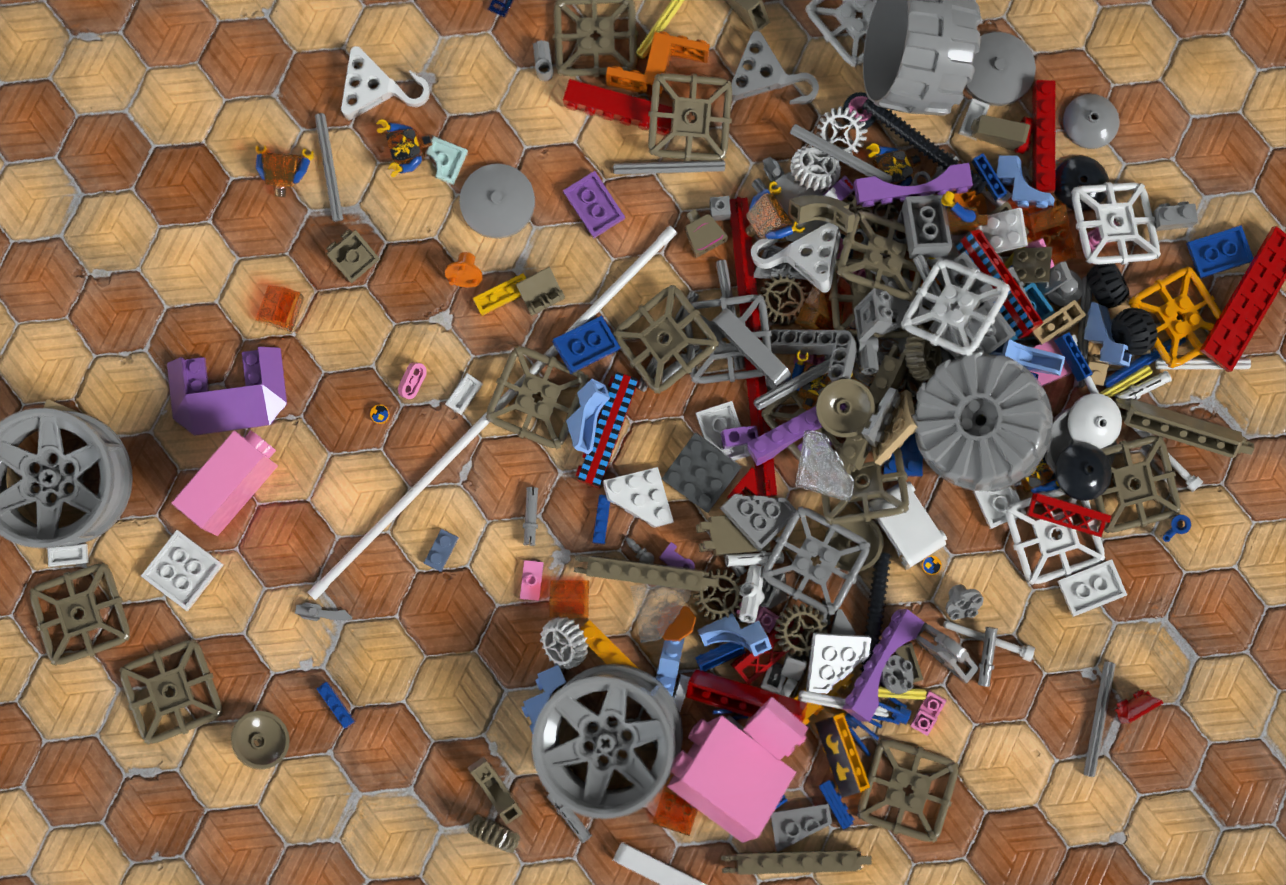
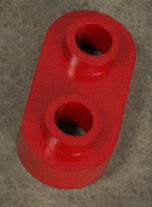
M1023 117L1020 122L1029 124L1030 129L1026 143L1014 150L1019 154H1024L1025 151L1028 152L1031 145L1029 138L1035 124L1033 119Z

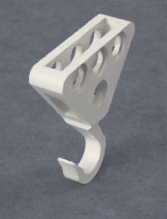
M355 46L350 51L341 110L347 120H352L392 96L398 97L408 106L419 107L429 99L430 89L428 83L424 78L409 71L413 79L423 87V93L419 98H409L393 79H390L360 47ZM357 63L363 64L359 69H355L354 65ZM353 81H360L358 86H351ZM373 83L378 84V87L375 89L369 88ZM350 99H357L355 104H348Z
M828 222L767 259L758 257L760 251L778 242V239H761L752 246L751 256L754 264L762 269H769L784 262L788 263L816 288L825 293L831 289L841 238L839 227Z

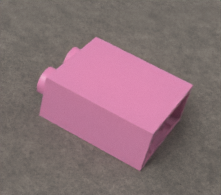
M234 430L174 499L172 504L201 529L218 536L278 467L277 464L269 459L276 450L252 430L245 437Z
M723 716L709 722L701 719L688 736L694 742L688 754L681 751L674 758L670 771L674 776L667 787L742 843L758 838L795 776L796 771L781 760L776 759L764 747Z

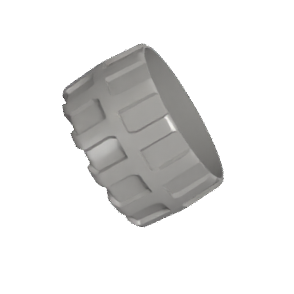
M876 0L867 28L863 54V79L868 99L878 107L903 113L938 116L950 114L952 106L954 104L959 105L963 100L965 85L972 81L975 72L972 64L974 55L979 52L981 40L980 33L977 30V26L981 22V14L976 0Z
M975 351L970 356L965 355L954 361L948 359L937 366L935 374L927 383L923 382L917 392L918 401L912 419L917 426L914 431L918 448L927 464L940 477L953 485L972 491H1000L1007 489L1008 486L1020 481L1024 477L1028 478L1036 470L1037 465L1050 447L1053 416L1048 396L1038 379L1028 369L1010 357L986 354L984 351ZM984 416L987 418L984 425H977L979 417Z

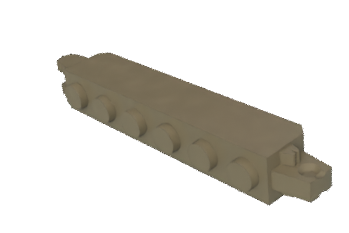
M893 345L888 356L885 355L869 389L875 404L874 415L878 414L879 403L889 387L898 391L907 370L905 365L907 362L905 360L906 354L904 353L906 349L903 350L898 360L896 359L899 352V346ZM862 433L846 438L837 457L839 460L838 466L840 467L837 474L839 478L847 480L851 471H859L862 468L871 449V445H869Z
M1120 398L1115 399L1118 407L1126 409L1125 411L1120 410L1124 424L1129 427L1230 458H1234L1240 453L1252 455L1254 451V443L1247 441L1240 431L1130 398V401Z
M576 555L575 560L579 562H588L587 569L574 567V572L583 573L586 576L694 591L707 590L708 586L718 587L719 579L709 577V573L705 570L603 556L587 557Z
M861 851L754 852L721 856L724 861L737 860V868L725 867L722 868V873H738V875L848 872L862 870L861 865L872 864L871 856H861Z

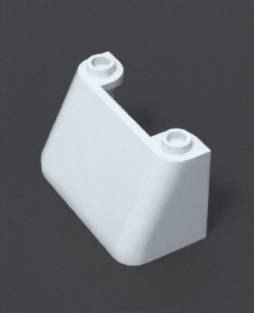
M910 481L906 482L909 510L899 515L875 518V521H878L897 550L898 556L903 555L901 563L906 570L944 547L947 540L945 533L937 529L914 494L915 488ZM899 483L886 490L887 493L901 501ZM883 498L868 501L869 512L896 507Z

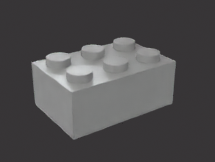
M943 195L911 196L905 198L902 214L910 259L921 254L924 258L948 257L952 248V240L946 206L941 203Z

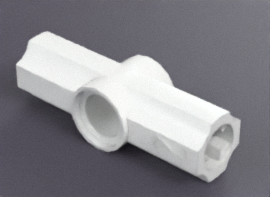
M750 565L746 583L740 588V595L743 599L739 619L742 622H755L758 607L765 598V594L762 591L764 580L761 575L764 569L762 566Z

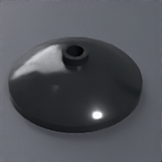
M1087 156L1070 157L1064 160L1055 170L1054 194L1062 205L1074 210L1071 194L1073 188L1085 185H1101L1109 182L1107 172L1093 158ZM1081 177L1086 179L1085 183L1080 180ZM1104 192L1087 193L1099 204L1106 197ZM1080 199L1082 211L1092 209Z
M1076 443L1068 446L1060 453L1055 465V475L1060 488L1068 496L1076 500L1088 501L1101 496L1111 482L1112 470L1107 456L1101 449L1089 443ZM1087 466L1091 469L1090 473L1087 471Z

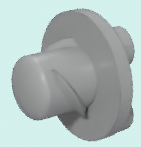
M1071 270L1069 271L1073 279L1046 295V298L1057 306L1065 307L1074 300L1077 302L1082 296V280Z
M962 584L955 585L949 590L950 600L946 604V612L951 620L966 617L973 618L978 614V610L983 604V596L978 590L966 589Z
M897 655L890 656L881 673L880 685L886 687L894 694H903L911 690L914 679L912 663Z

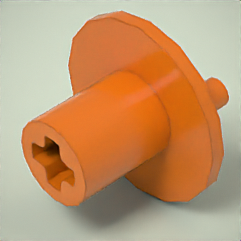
M460 253L458 262H453L446 267L445 277L450 285L469 288L477 287L480 284L482 272L474 265L475 256L472 253Z

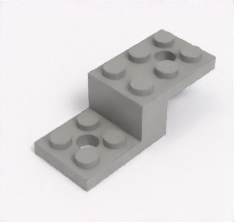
M963 252L953 260L969 268H977L966 252ZM946 267L951 284L963 288L969 276ZM940 270L936 278L945 288L946 284ZM958 274L964 275L965 283H960L957 280ZM976 279L970 292L979 295L993 290V287ZM997 297L981 302L976 312L988 315ZM956 304L957 306H955V307L952 309V311H954L955 309H959V308H960V307L958 306V304ZM1000 312L994 318L993 326H990L993 330L992 335L985 334L977 347L979 351L990 354L1016 335ZM973 318L965 329L966 334L971 340L974 339L983 323Z

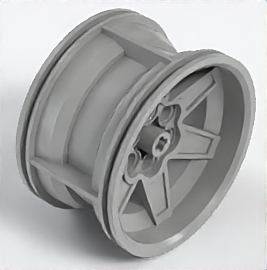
M47 408L24 410L0 422L1 536L13 543L32 548L82 544L99 537L118 521L131 495L133 474L128 452L121 439L109 426L84 413ZM61 428L75 433L88 445L65 455L60 433ZM39 431L37 454L18 447L23 440ZM54 453L58 458L55 464L51 462V456ZM98 462L100 487L96 496L79 481V476ZM36 463L40 465V471L38 473L34 471V465ZM70 463L74 466V471L72 474H70L67 470V467ZM10 467L22 476V480L7 489V468ZM36 482L40 486V490L37 493L33 490ZM69 483L73 484L74 490L71 494L67 491V486ZM52 493H55L57 496V499L54 503H52L50 500V495ZM35 501L37 503V525L27 520L16 508ZM64 502L87 512L75 523L63 528L58 527Z
M607 664L587 669L573 677L545 704L537 718L532 737V755L537 774L547 791L560 804L578 814L592 818L607 819L633 813L648 804L661 790L671 773L674 758L681 752L683 727L680 712L668 690L653 676L638 668L621 664ZM608 691L600 715H597L576 701L579 697L591 692ZM627 696L639 702L647 710L652 720L626 722ZM610 716L616 717L618 724H610L608 718ZM564 717L580 736L560 745L559 731ZM590 722H596L599 729L592 730L589 725ZM624 730H629L632 733L631 739L623 736ZM658 739L656 761L651 771H649L634 748ZM591 741L594 744V749H588L585 746V742ZM621 749L625 750L628 753V757H620L618 751ZM600 755H606L609 763H602ZM587 761L589 765L586 782L575 775L568 765ZM614 769H617L633 783V785L625 788L606 789Z

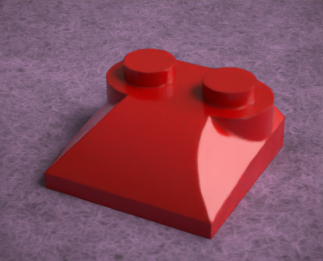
M1141 689L1133 694L1134 698L1129 701L1124 699L1118 702L1115 711L1118 714L1117 718L1120 723H1131L1162 705L1163 701L1152 697L1149 690L1144 691Z

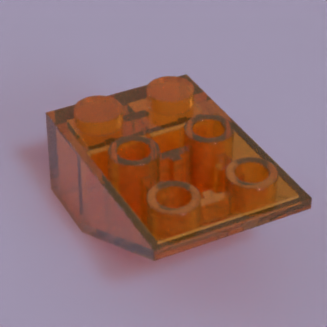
M1055 200L1054 206H1048L1047 208L1033 207L1023 210L1029 238L1032 241L1043 238L1046 247H1052L1051 259L1054 265L1077 258L1064 203Z
M813 285L795 323L804 330H834L831 301H829L830 290L823 293ZM837 285L838 294L845 295V290ZM839 302L841 325L843 322L844 302Z
M669 773L652 824L690 836L698 809L667 787L674 776L673 773Z

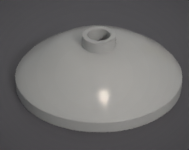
M1085 94L1075 98L1067 106L1063 115V128L1067 137L1074 144L1082 148L1098 149L1107 145L1113 140L1119 129V115L1115 106L1108 99L1100 95ZM1091 115H1095L1097 120H1093Z

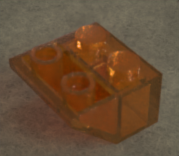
M268 285L255 321L292 333L304 296L300 292L285 287Z
M551 580L549 618L589 619V580Z

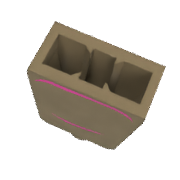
M696 209L687 213L686 216L690 224L685 226V232L695 258L727 242L728 236L709 214L700 217Z

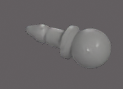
M626 538L629 547L637 553L635 557L640 562L654 563L655 558L652 553L646 552V548L641 549L631 538Z

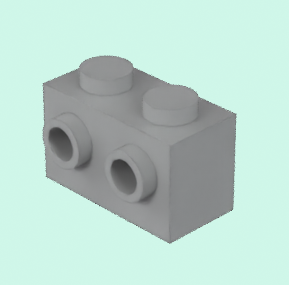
M1180 202L1175 206L1161 204L1152 213L1156 220V223H1154L1156 231L1191 228L1198 222L1195 203Z

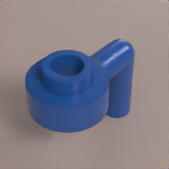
M1176 515L1171 521L1172 527L1163 534V540L1169 542L1176 533H1187L1191 528L1190 519L1186 515ZM1180 520L1185 522V526L1182 528L1177 526Z

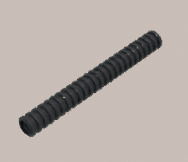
M869 99L863 104V111L866 110L867 114H872V118L876 117V121L880 120L882 125L885 124L886 128L889 127L891 132H895V135H900L899 138H904V141H908L910 146H914V149H919V153L923 152V156L927 155L929 160L932 159L933 163L938 164V167H943L942 170H947L950 165L960 164L958 159L954 160V156L950 157L948 152L945 153L944 149L939 148V145H934L935 142L931 143L929 138L926 139L925 135L920 134V131H915V127L911 128V124L907 125L906 121H902L901 117L898 118L896 113H892V110L889 111L886 108L878 107ZM970 170L973 183L970 191H975V194L978 195L987 185V181H983L982 177H977L978 174L974 175L973 171Z
M881 552L879 559L873 565L874 571H872L874 577L871 578L873 583L870 585L872 589H870L871 595H869L871 601L868 602L870 607L867 609L869 610V613H867L869 617L866 619L868 624L865 625L867 631L864 633L866 636L871 637L869 657L865 661H861L862 667L860 670L862 672L859 676L863 673L864 665L870 660L873 655V649L879 644L881 640L879 638L882 636L880 630H883L881 624H883L882 618H884L882 614L885 612L883 606H886V603H884V600H886L885 594H887L886 588H888L886 583L889 582V579H887V576H889L888 570H890L889 564H891L889 559L892 558V555Z

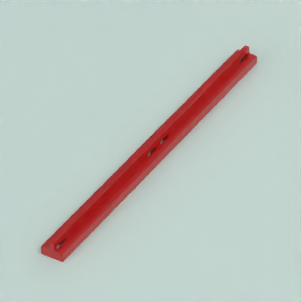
M739 196L735 199H729L738 296L757 295L756 278H754L755 266L751 256L752 236L751 230H749L751 226L748 197L741 198ZM753 302L739 304L740 317H742ZM759 307L745 321L746 327L751 332L761 331ZM744 356L745 371L757 370ZM765 376L746 378L751 426H757L758 437L771 431L764 417H762V410L765 407L758 410L754 405L755 399L767 393ZM774 457L759 466L754 462L758 496H777Z

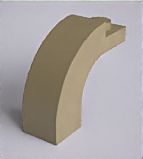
M818 195L799 196L789 199L788 217L798 224L820 220L830 222L846 233L853 232L855 214L849 211V204L846 202Z
M482 757L468 767V770L485 791L497 813L506 824H509L523 814L507 786L485 757Z

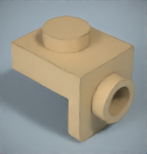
M1098 354L1088 355L1087 362L1093 373L1090 376L1094 384L1104 386L1109 364L1100 361V355Z

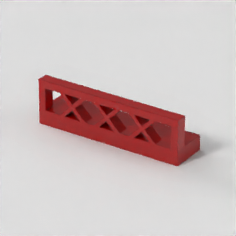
M1033 493L1027 512L1028 516L1101 538L1105 524L1110 523L1112 515L1039 493ZM1036 502L1042 503L1046 510L1040 515L1033 513ZM1057 508L1061 509L1065 516L1059 520H1055L1051 514V511ZM1074 514H1078L1083 521L1077 526L1073 525L1069 519ZM1094 519L1101 521L1098 532L1092 531L1087 523Z
M794 618L790 621L787 629L793 626ZM800 626L799 631L802 634L804 629ZM773 628L770 633L766 634L772 647L770 651L764 652L770 653L769 661L766 664H759L760 655L754 657L749 650L730 664L748 685L788 652L784 650L774 651V643L780 640L775 638V635L780 633V631H776ZM788 637L793 645H797L800 642L798 638L790 639ZM747 666H755L754 674L747 678L742 670Z

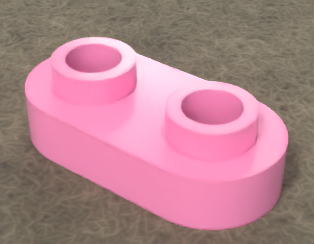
M418 362L409 364L398 386V393L401 397L412 399L417 395L426 376V367Z

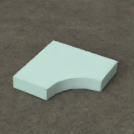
M433 136L426 155L431 157L436 163V178L454 185L468 150Z

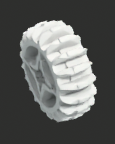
M839 107L838 113L833 108L831 109V114L829 112L825 113L827 119L820 118V122L824 125H817V128L822 131L817 132L816 135L822 136L824 140L832 144L837 140H841L849 146L839 148L852 155V150L858 153V147L862 148L864 146L860 140L865 141L867 139L862 134L867 133L868 130L861 128L866 125V122H859L862 119V115L856 118V110L849 114V107L845 109V112H843L842 107ZM842 117L851 122L843 125L839 121L837 122L835 118ZM831 123L834 134L829 139L828 126ZM853 126L856 129V139L854 142L851 140L852 137L850 135V130ZM846 127H848V129H847L846 132L844 133V136H845V137H843V135H842V136H839V137L835 138V137L838 135V133L840 132V130L845 129Z
M809 144L807 148L803 146L800 150L798 149L792 157L790 164L791 176L795 177V181L800 182V186L805 185L807 189L812 188L813 191L819 189L822 192L824 189L828 190L835 185L839 179L841 171L840 161Z
M561 616L548 621L540 633L542 636L540 641L543 643L541 648L545 649V655H548L549 661H554V665H559L561 669H571L580 665L586 658L589 645L585 642L587 637L583 636L584 631L579 629V624L575 625L574 620H569L568 617L563 618Z

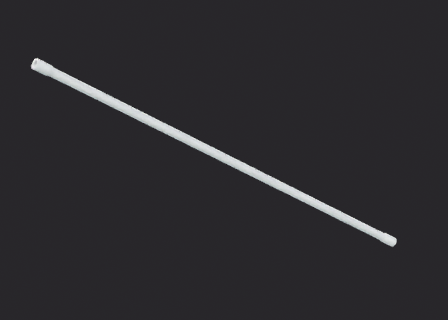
M668 226L658 236L657 240L565 333L588 323L677 234L675 229ZM554 344L543 355L550 358L552 356L555 357L558 351ZM537 360L529 368V371L536 376L547 364ZM525 374L514 385L521 387ZM509 389L499 399L495 412L503 409L518 392ZM487 412L307 592L314 600L490 423L486 419Z

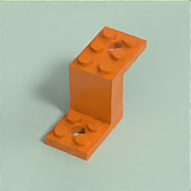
M663 31L655 32L645 75L637 70H631V72L623 70L619 66L607 67V86L652 95L654 77L657 74L667 73L671 56L707 63L710 44L699 39L696 41L689 40L681 35L677 37L670 36L669 33ZM661 85L659 97L662 96L663 87Z

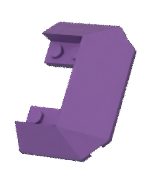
M258 347V350L242 352L245 386L209 391L206 359L204 357L187 360L180 357L168 362L167 369L173 419L193 435L271 425L275 417L287 405L281 348Z

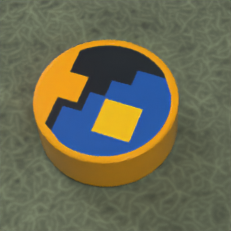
M375 405L370 411V417L374 423L384 424L388 421L390 413L386 406Z
M936 556L926 557L921 564L923 572L927 575L937 574L942 566L940 559Z

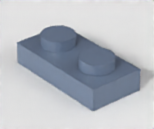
M441 529L424 564L442 572L459 537Z

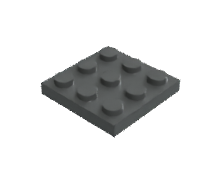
M695 432L662 477V480L709 513L742 466Z

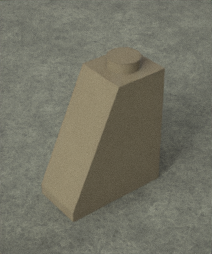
M725 0L753 32L762 30L770 23L762 0Z
M981 115L972 122L971 130L973 131L971 137L1013 151L1026 143L1030 125Z

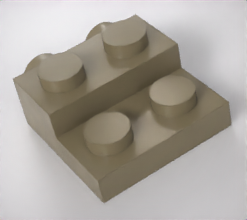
M348 229L341 235L343 239L340 242L336 243L334 241L326 248L328 252L325 254L352 284L377 263L380 258L355 229L353 231Z

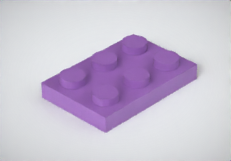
M595 171L563 190V193L593 239L625 219L624 214Z

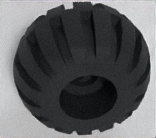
M1114 263L1096 264L1087 273L1089 287L1100 305L1113 308L1121 305L1128 298V286Z
M1124 309L1112 321L1111 333L1113 340L1116 343L1127 345L1128 350L1124 352L1131 355H1141L1149 351L1156 343L1158 335L1153 317L1144 309Z

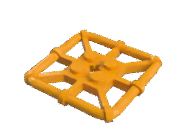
M1189 266L1179 269L1163 279L1156 280L1153 285L1135 294L1129 300L1131 308H1140L1154 313L1162 324L1156 328L1157 332L1159 333L1165 329L1172 340L1169 354L1158 337L1154 346L1163 361L1170 368L1181 366L1196 356L1204 354L1200 351L1203 344L1200 343L1194 331L1199 328L1211 331L1214 324L1205 322L1197 310L1208 305L1217 320L1222 313L1214 301V296L1209 294L1199 276ZM1183 276L1180 295L1172 299L1165 287ZM1190 278L1204 301L1195 306L1187 295ZM1158 291L1165 304L1157 307L1141 302V300ZM1178 314L1182 315L1183 322L1182 320H1177ZM1187 336L1194 349L1177 359L1179 340Z

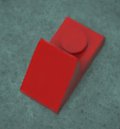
M753 467L727 496V499L734 494L744 496L746 494L744 489L751 495L758 496L756 474Z

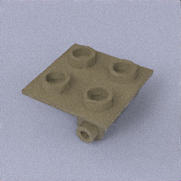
M1052 247L1014 249L1013 267L1020 282L1023 281L1024 283L1023 288L1029 283L1049 282Z
M550 267L516 284L531 316L565 299V295L560 289Z

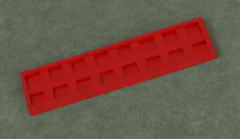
M1274 226L1269 231L1200 348L1202 353L1227 372L1233 371L1286 280V233L1279 227Z

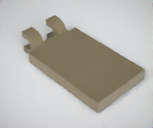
M726 515L711 516L708 518L709 522H700V524L696 525L697 533L710 531L711 541H703V543L699 544L700 552L713 550L714 556L770 550V543H768L762 550L758 551Z

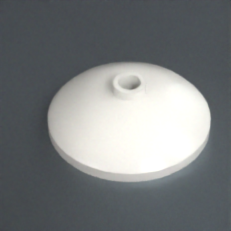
M1097 393L1085 395L1074 403L1069 412L1068 430L1075 443H1089L1102 449L1111 446L1121 431L1122 417L1117 404L1106 395Z

